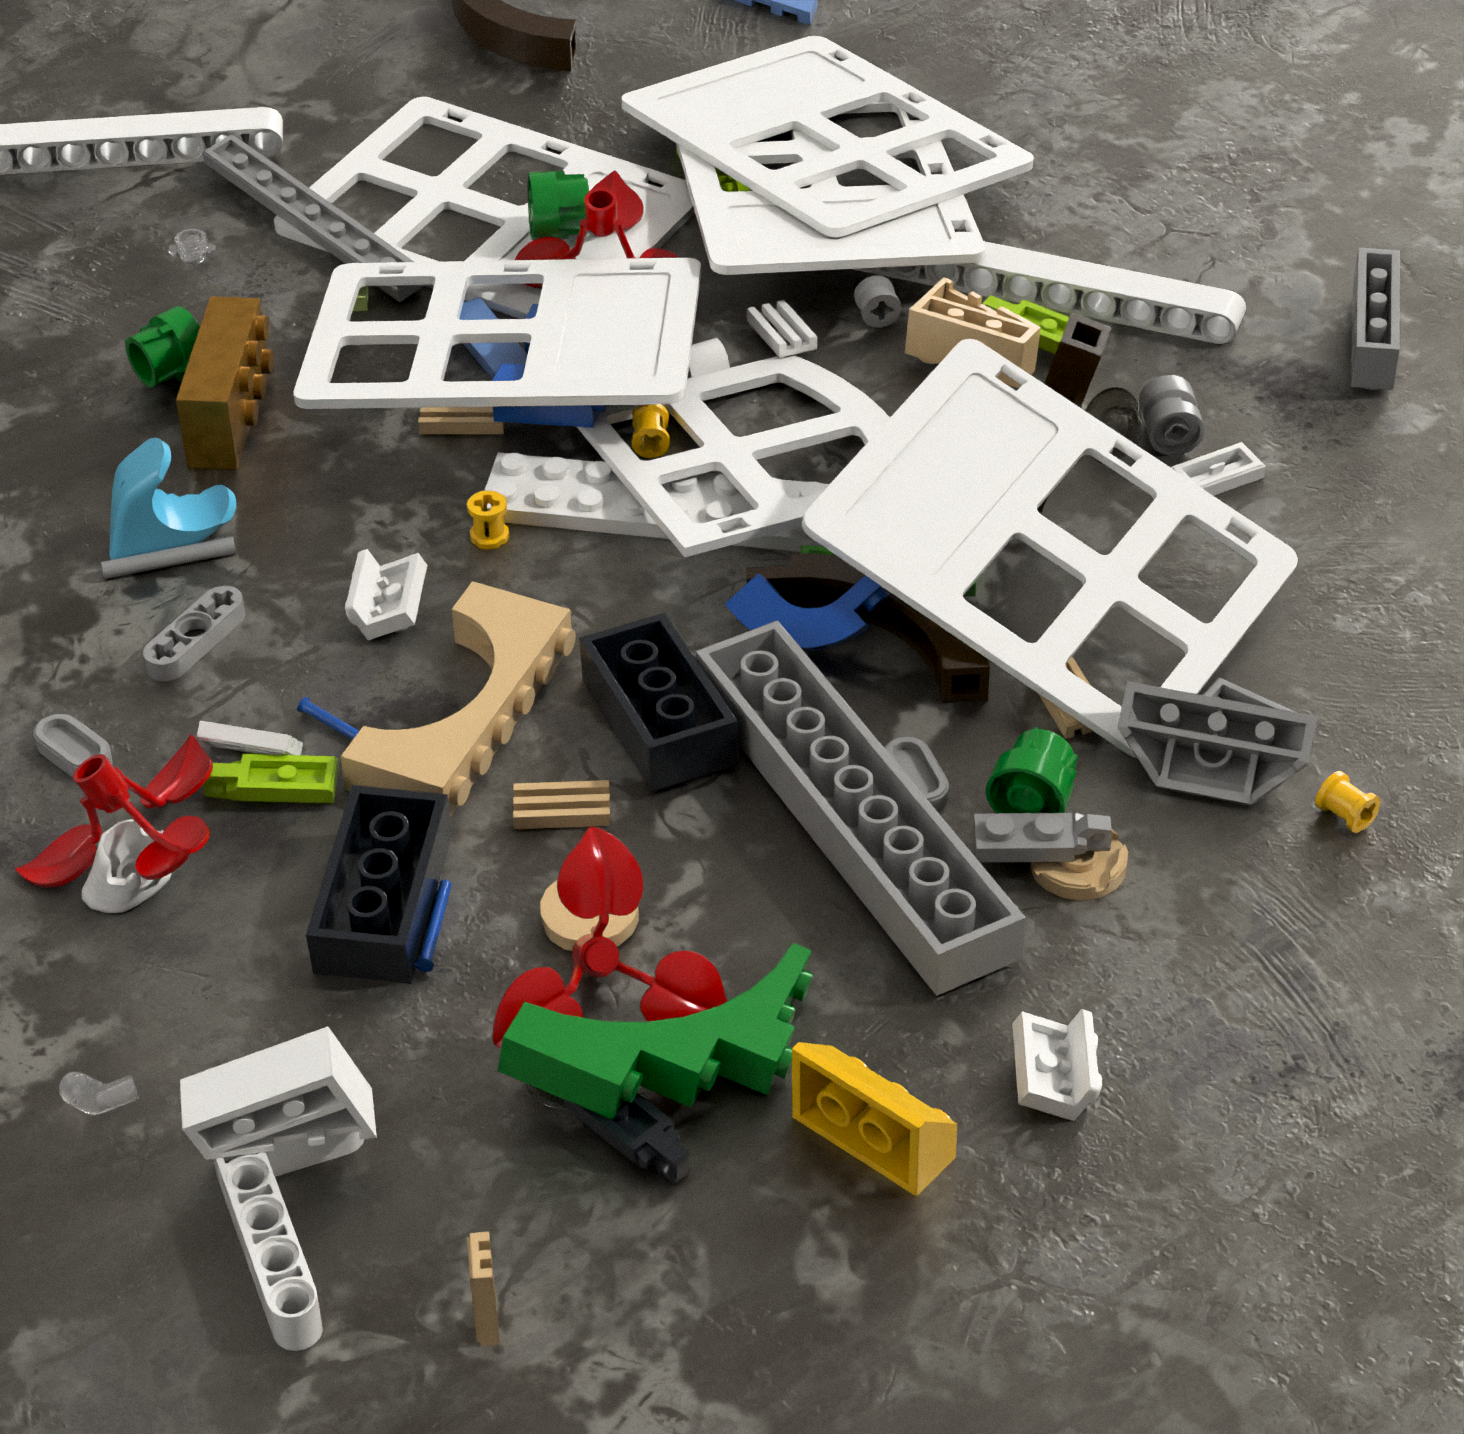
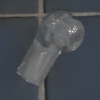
M70 1072L63 1076L59 1084L61 1098L67 1104L89 1115H99L139 1099L136 1086L130 1075L104 1084L84 1073Z

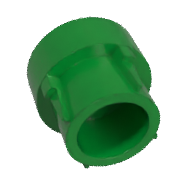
M565 171L528 172V217L532 241L541 237L568 239V235L579 234L580 221L586 218L584 198L589 192L588 180L584 177V174H565Z
M175 306L152 317L148 325L140 328L139 333L125 340V349L129 363L137 377L147 387L152 388L172 378L180 382L183 380L200 329L196 319L185 308Z
M1035 727L1033 730L1023 732L1017 738L1013 749L1000 755L994 765L985 788L989 805L995 813H1065L1074 789L1073 781L1076 777L1075 765L1078 754H1074L1072 747L1064 738L1051 731Z

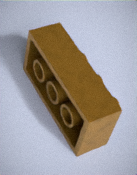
M210 296L176 398L188 468L238 470L250 427L256 426L258 422V401L264 400L266 395V374H272L274 368L273 350L267 349L266 345L269 336V318L267 315H262L260 298Z

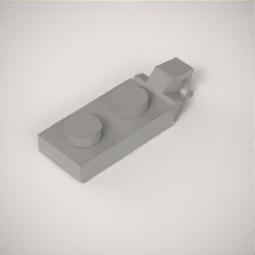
M1078 813L974 814L975 857L979 862H1074L1075 855L1084 854L1087 851H1110L1112 828L1110 816L1092 814L1084 816Z

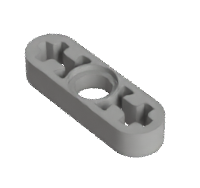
M218 586L208 590L153 638L143 650L148 676L154 680L164 682L175 680L188 671L244 620L245 608L242 593L232 586ZM202 629L206 631L204 634L195 637L184 636L186 632Z

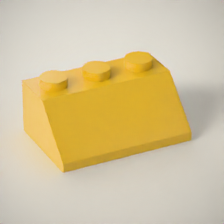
M798 1042L792 1048V1117L916 1197L956 1158L957 1123L952 1121L945 1112L937 1108H931L910 1095L900 1084L886 1080L870 1070L860 1059L849 1057L833 1046Z

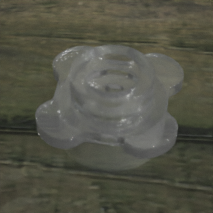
M186 229L175 236V244H171L168 251L171 256L181 258L184 264L194 265L204 261L206 255L214 254L216 252V245L207 242V236L204 231Z

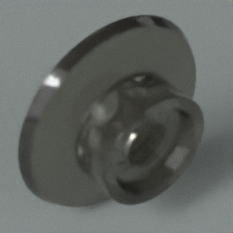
M1119 387L1108 388L1098 393L1090 401L1085 410L1087 413L1137 445L1140 442L1144 431V422L1140 406L1129 391ZM1116 447L1110 453L1119 460L1127 456ZM1089 455L1093 460L1102 463L1093 456Z

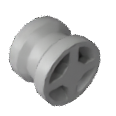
M883 276L867 277L855 288V302L867 325L874 328H882L892 324L899 317L902 309L901 303L888 278Z

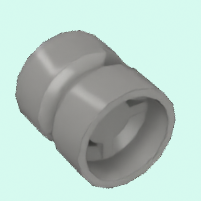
M1164 375L1151 380L1144 386L1139 394V406L1153 448L1161 454L1173 456L1182 455L1198 446L1204 437L1205 427L1190 383L1183 377Z

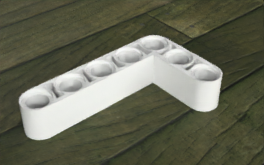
M359 1132L325 1136L326 1144L309 1146L308 1138L275 1142V1151L213 1159L221 1190L272 1335L277 1344L286 1350L299 1351L313 1346L320 1339L323 1328L316 1287L275 1177L356 1151L364 1142V1139L360 1140Z

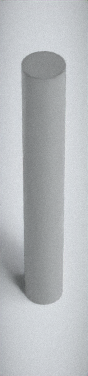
M232 536L101 562L104 579L232 555L236 554V549Z

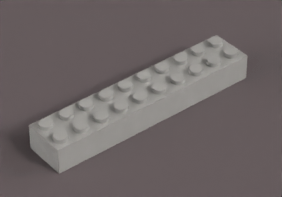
M778 620L696 651V660L738 721V740L741 749L936 996L1023 959L1026 917Z

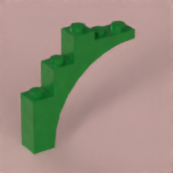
M793 943L778 965L751 989L720 1006L685 1017L650 1022L600 1021L564 1015L524 1002L503 1036L497 1071L610 1119L615 1117L623 1101L632 1103L640 1086L689 1107L693 1105L701 1089L710 1091L717 1075L768 1095L777 1077L786 1079L792 1068V1048H790L795 1026L791 1025L796 1012V1007H793L792 1004L795 999L801 1002L804 1001L813 981L814 974L807 971L812 950Z

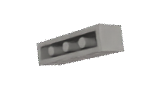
M1358 248L1353 284L1351 387L1368 390H1393L1400 350V250Z

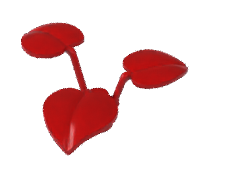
M614 170L585 195L586 218L580 221V231L576 244L572 249L562 239L541 237L525 245L514 260L576 259L575 257L581 253L587 231L589 230L598 237L609 236L615 231L626 258H636L623 230L632 228L642 219L644 214L643 202L638 194ZM659 248L647 249L640 256V258H680L668 250ZM524 283L537 289H542L543 286L541 283Z
M190 734L185 743L145 789L124 776L118 767L114 768L105 755L98 754L88 758L75 770L73 780L86 795L81 798L80 803L87 810L90 824L78 825L68 830L46 847L31 862L16 867V871L23 879L40 887H58L71 882L86 871L94 862L97 851L95 844L100 841V837L103 834L96 809L104 810L106 813H113L123 808L146 834L154 840L137 857L135 869L138 874L144 879L155 880L174 872L187 861L190 854L196 853L208 842L210 836L208 825L197 816H182L173 821L161 834L129 801L130 795L127 791L129 789L140 796L141 803L148 809L161 808L166 802L171 804L182 802L194 794L210 777L213 769L210 757L202 749L197 739Z
M589 827L578 844L563 861L557 877V891L561 903L570 913L582 919H591L599 915V921L596 926L591 928V934L584 935L575 942L572 948V960L575 966L571 969L572 976L566 987H564L560 975L549 967H537L527 970L510 984L495 1014L492 1040L496 1047L501 1048L503 1036L524 1002L564 1015L583 1018L581 1006L575 999L570 997L577 990L583 973L594 977H604L616 970L649 985L650 987L643 994L640 1001V1011L647 1022L685 1017L720 1006L727 1002L717 969L706 957L696 952L681 950L664 956L656 966L655 977L619 961L617 946L612 940L603 937V931L608 925L609 914L625 916L631 914L638 907L643 893L642 872L632 853L619 839L598 827Z

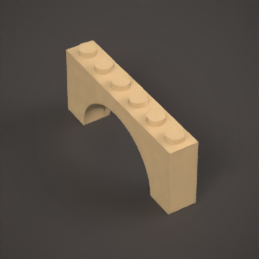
M472 581L452 608L455 643L471 649L487 662L492 669L488 682L477 697L468 705L441 721L422 727L401 730H384L363 726L341 755L345 790L350 792L352 785L448 794L451 816L458 805L462 806L466 802L471 786L479 775H484L488 771L492 757L500 745L506 744L509 741L513 728L522 714H527L531 710L534 698L541 687L550 683L555 668L563 656H568L571 653L575 644L576 633L571 626L570 609Z

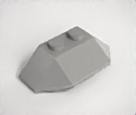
M1127 681L1117 727L1156 788L1252 806L1309 764L1318 716Z

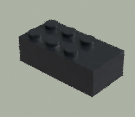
M666 613L579 638L583 682L651 791L740 764L738 721Z
M352 785L306 933L313 974L411 984L416 968L415 963L419 957L453 834L448 794Z

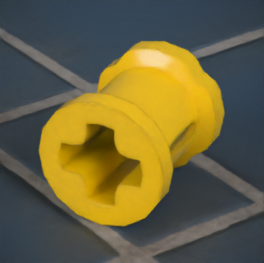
M661 404L638 405L632 412V426L635 429L631 438L632 448L641 457L657 458L668 451L670 446L669 434L665 430L668 427L669 413Z
M489 490L473 494L467 502L468 513L473 517V526L470 530L471 542L478 548L486 550L496 549L507 543L509 529L504 524L503 515L507 510L506 498L496 491ZM488 503L491 504L490 511L487 510ZM486 529H489V537L485 535Z
M1337 771L1323 782L1317 792L1315 804L1323 811L1331 810L1346 821L1347 829L1353 833H1359L1373 822L1378 814L1381 800L1373 793H1363L1350 783V778L1347 774Z

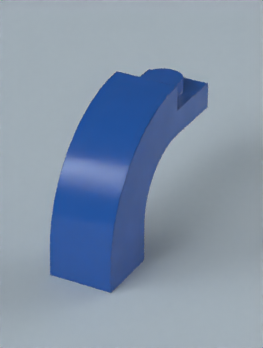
M758 573L729 599L725 605L750 630L778 620L803 651H818L843 645L862 635L870 626L859 613L864 608L869 613L872 612L890 594L885 588L865 575L835 602L820 608H801L788 603L769 581Z

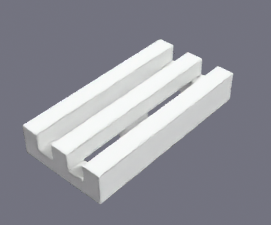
M785 300L777 301V309H774L769 303L763 304L762 312L760 313L755 307L747 308V322L779 358L817 349L816 334ZM768 322H771L776 327L777 332ZM784 340H787L791 345L787 346Z
M1240 442L1170 468L1214 496L1264 478L1266 466Z
M206 721L199 722L197 732L199 740L212 747L254 754L301 755L303 746L301 741L292 738L291 735Z

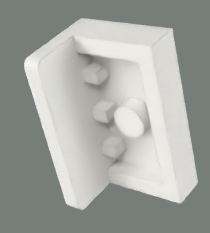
M368 549L358 552L347 601L345 602V611L349 621L353 625L358 626L367 640L392 632H401L409 626L415 625L427 570V564L420 554L416 553L380 566Z
M1081 1009L1067 1026L1022 1011L1012 1023L1018 1104L1075 1121L1089 1103L1092 1104L1096 1101L1102 1087V1077L1098 1073L1096 1056L1098 1037L1094 1033L1092 1012Z

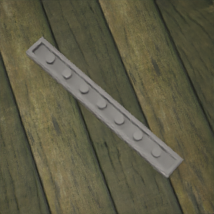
M233 134L202 152L206 165L345 264L414 262ZM425 285L377 287L398 302H401Z

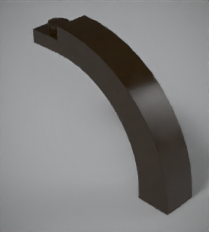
M452 0L454 15L460 26L471 38L488 50L505 58L531 66L572 71L577 55L576 19L553 18L529 13L515 8L502 0Z
M790 553V565L746 567L747 583L759 573L769 581L788 603L808 609L824 607L835 602L865 576L837 555L815 553ZM886 590L890 595L880 606L870 613L865 608L859 613L866 622L877 625L905 641L925 660L938 683L942 703L988 701L990 675L988 659L903 600Z

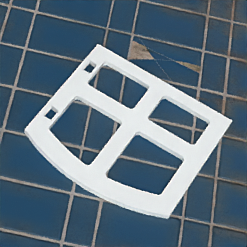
M792 355L783 358L776 356L687 378L685 397L677 403L661 404L700 448L649 461L640 460L610 425L632 419V412L638 405H607L606 411L600 412L593 428H577L684 557H689L802 526L806 510L822 492L800 498L789 497L756 461L757 459L851 435L859 436L866 445L890 417L865 393L843 378L817 364ZM773 383H784L807 394L835 413L737 437L726 428L703 401ZM711 471H720L755 510L705 523H694L661 484ZM742 527L741 529H738V530H734V531H730V532H726V533H723V532H722V531H726V530H730V529Z

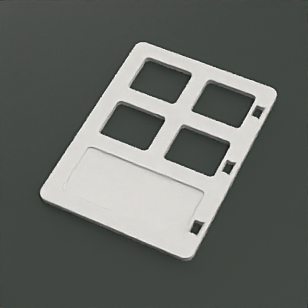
M821 36L804 37L634 90L622 96V109L829 237H843L1028 172L1033 168L1034 156L1030 152ZM878 101H888L922 121L870 139H862L827 118ZM790 130H799L833 151L777 170H771L736 148ZM946 138H952L990 160L938 178H928L893 158V156ZM855 169H864L900 191L846 210H835L801 188Z
M417 97L409 101L309 187L331 204L358 181H367L414 197L374 233L414 262H439L401 248L443 210H453L501 227L465 261L514 260L519 251L532 241L529 228L528 203L525 205H515L467 189L508 152H517L564 168L562 171H565V174H584V177L588 180L589 191L611 172L617 171L623 181L638 194L644 206L642 219L632 228L623 230L636 258H640L647 249L660 248L695 214L686 180L430 97ZM450 116H452V117L461 119V120H463V121H462V122H457V121H454V120H451V119H448V118H449ZM424 124H431L478 140L438 176H428L383 161L389 153ZM548 148H550V149H553V150H556V151H559V152H562V153L559 155V154H556V153H553V152H549V151H546V150H547ZM648 181H651V182H654V183L661 184V185H663V186L660 188V187H657V186L648 184L647 182H648ZM278 215L274 218L277 234L327 251ZM590 230L587 231L588 234H586L581 253L575 257L576 259H627L615 231L609 236L598 237ZM568 235V239L562 240L572 249L576 244L578 235ZM474 284L467 287L464 300L470 301L480 297L492 310L518 319H525L532 304H539L542 289L533 288L525 284ZM425 285L429 288H434V285Z
M878 101L842 113L894 112L898 115L902 127L922 121L909 120L916 117L888 101ZM790 130L792 137L790 141L754 142L736 148L760 164L798 163L833 151L799 130ZM864 137L862 139H870L873 137ZM941 140L893 156V158L915 159L921 174L928 178H938L954 172ZM676 143L710 268L718 274L733 275L964 264L980 262L985 257V244L964 194L843 237H829L755 191H723L720 187L715 167ZM942 171V174H931V172ZM836 176L808 185L809 188L802 189L835 210H846L900 191L892 185L844 187L838 184ZM955 229H966V232L954 231Z
M694 258L388 262L347 263L340 265L333 270L293 391L295 405L303 409L677 403L685 397L701 280V263ZM543 284L537 314L534 318L459 319L467 287L470 285ZM434 285L426 317L422 320L350 321L359 289L364 286ZM530 343L523 377L520 380L443 381L451 349L455 344ZM379 344L418 345L409 379L404 382L330 383L340 349L343 346Z
M974 339L960 341L810 505L802 521L803 530L810 538L1117 748L1135 758L1137 757L1117 727L1122 707L1066 668V663L1110 609L1114 607L1122 608L1180 647L1185 652V657L1161 687L1198 694L1287 581L1298 562L1297 555L1290 546L985 344ZM1002 372L1022 386L1015 391L997 379V377ZM1116 447L1136 462L1130 467L1110 453ZM1084 455L1093 456L1150 494L1154 499L1108 555L1099 554L1045 518L1037 510ZM1184 521L1194 523L1251 561L1254 565L1252 572L1211 623L1200 622L1142 583L1138 578L1141 571L1176 528ZM1229 524L1250 536L1252 539L1249 543L1246 544L1226 531ZM1012 539L1021 540L1079 579L1083 584L1079 592L1035 643L1024 641L971 605L963 597Z

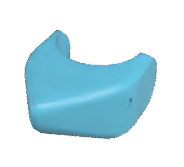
M156 437L148 439L130 453L118 465L115 471L111 501L110 559L113 560L201 543L234 516L236 498L233 491L223 485H215L199 495L186 494L179 497L173 493L166 494L161 489H156L169 468L171 451L168 444Z

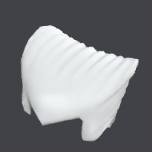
M133 819L118 822L100 837L92 869L82 888V900L90 909L104 913H123L129 911L159 892L171 878L172 873L159 879L147 880L136 871L137 857L154 840Z

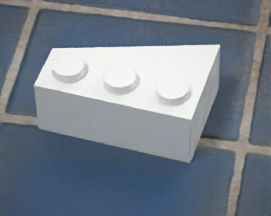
M329 1027L307 1033L180 1079L182 1130L206 1160L275 1151V1142L308 1138L309 1146L326 1144L325 1136L359 1132L360 1140L377 1138L372 1088Z

